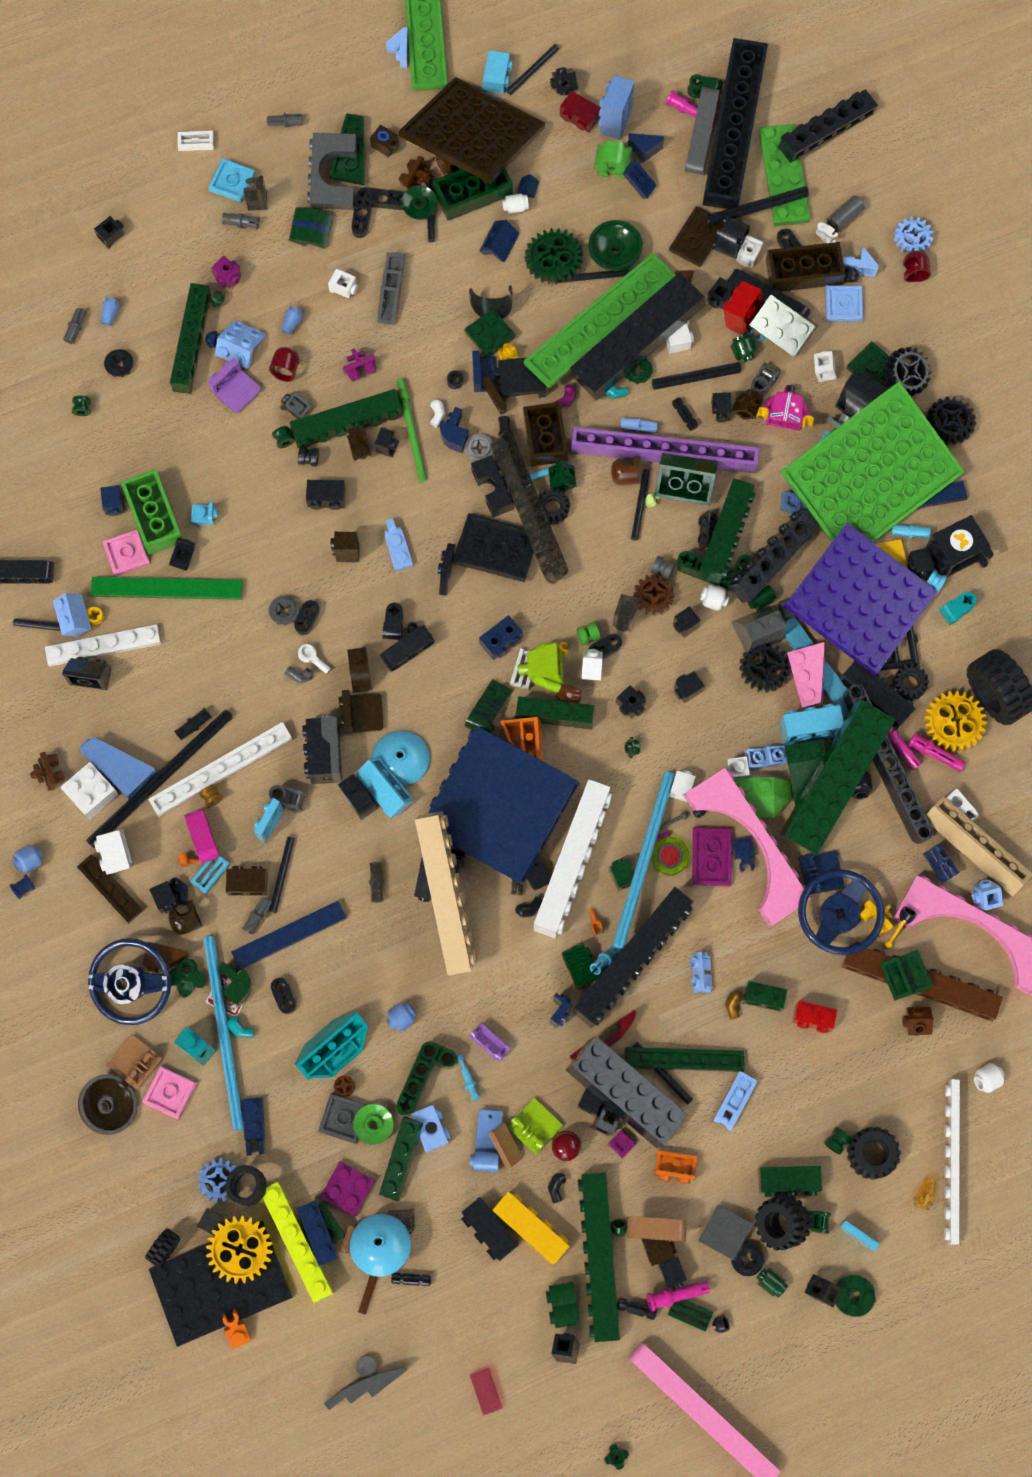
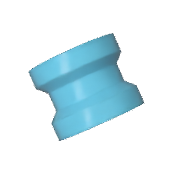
M934 569L926 583L939 592L947 576L940 575Z

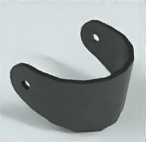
M510 285L508 289L509 294L496 299L480 297L470 288V304L474 312L480 317L494 309L503 319L509 315L512 309L513 288Z

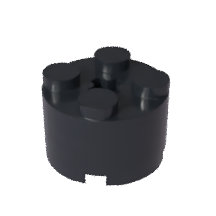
M726 215L722 224L723 228L719 227L715 237L718 240L716 239L712 249L731 258H737V254L746 236L749 234L750 225Z

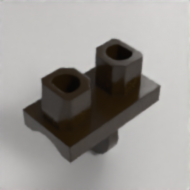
M358 426L348 429L349 435L347 439L354 461L370 456L371 451L365 430L360 431Z

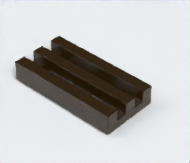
M487 376L482 381L483 387L499 413L503 415L507 412V406L489 376Z

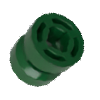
M835 1127L832 1131V1136L827 1138L824 1144L836 1154L841 1155L844 1150L843 1146L849 1144L852 1138L842 1129Z

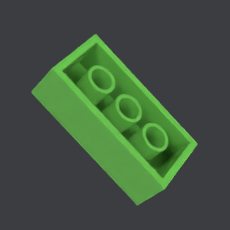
M156 469L121 481L142 541L149 555L175 546L177 538L183 539Z

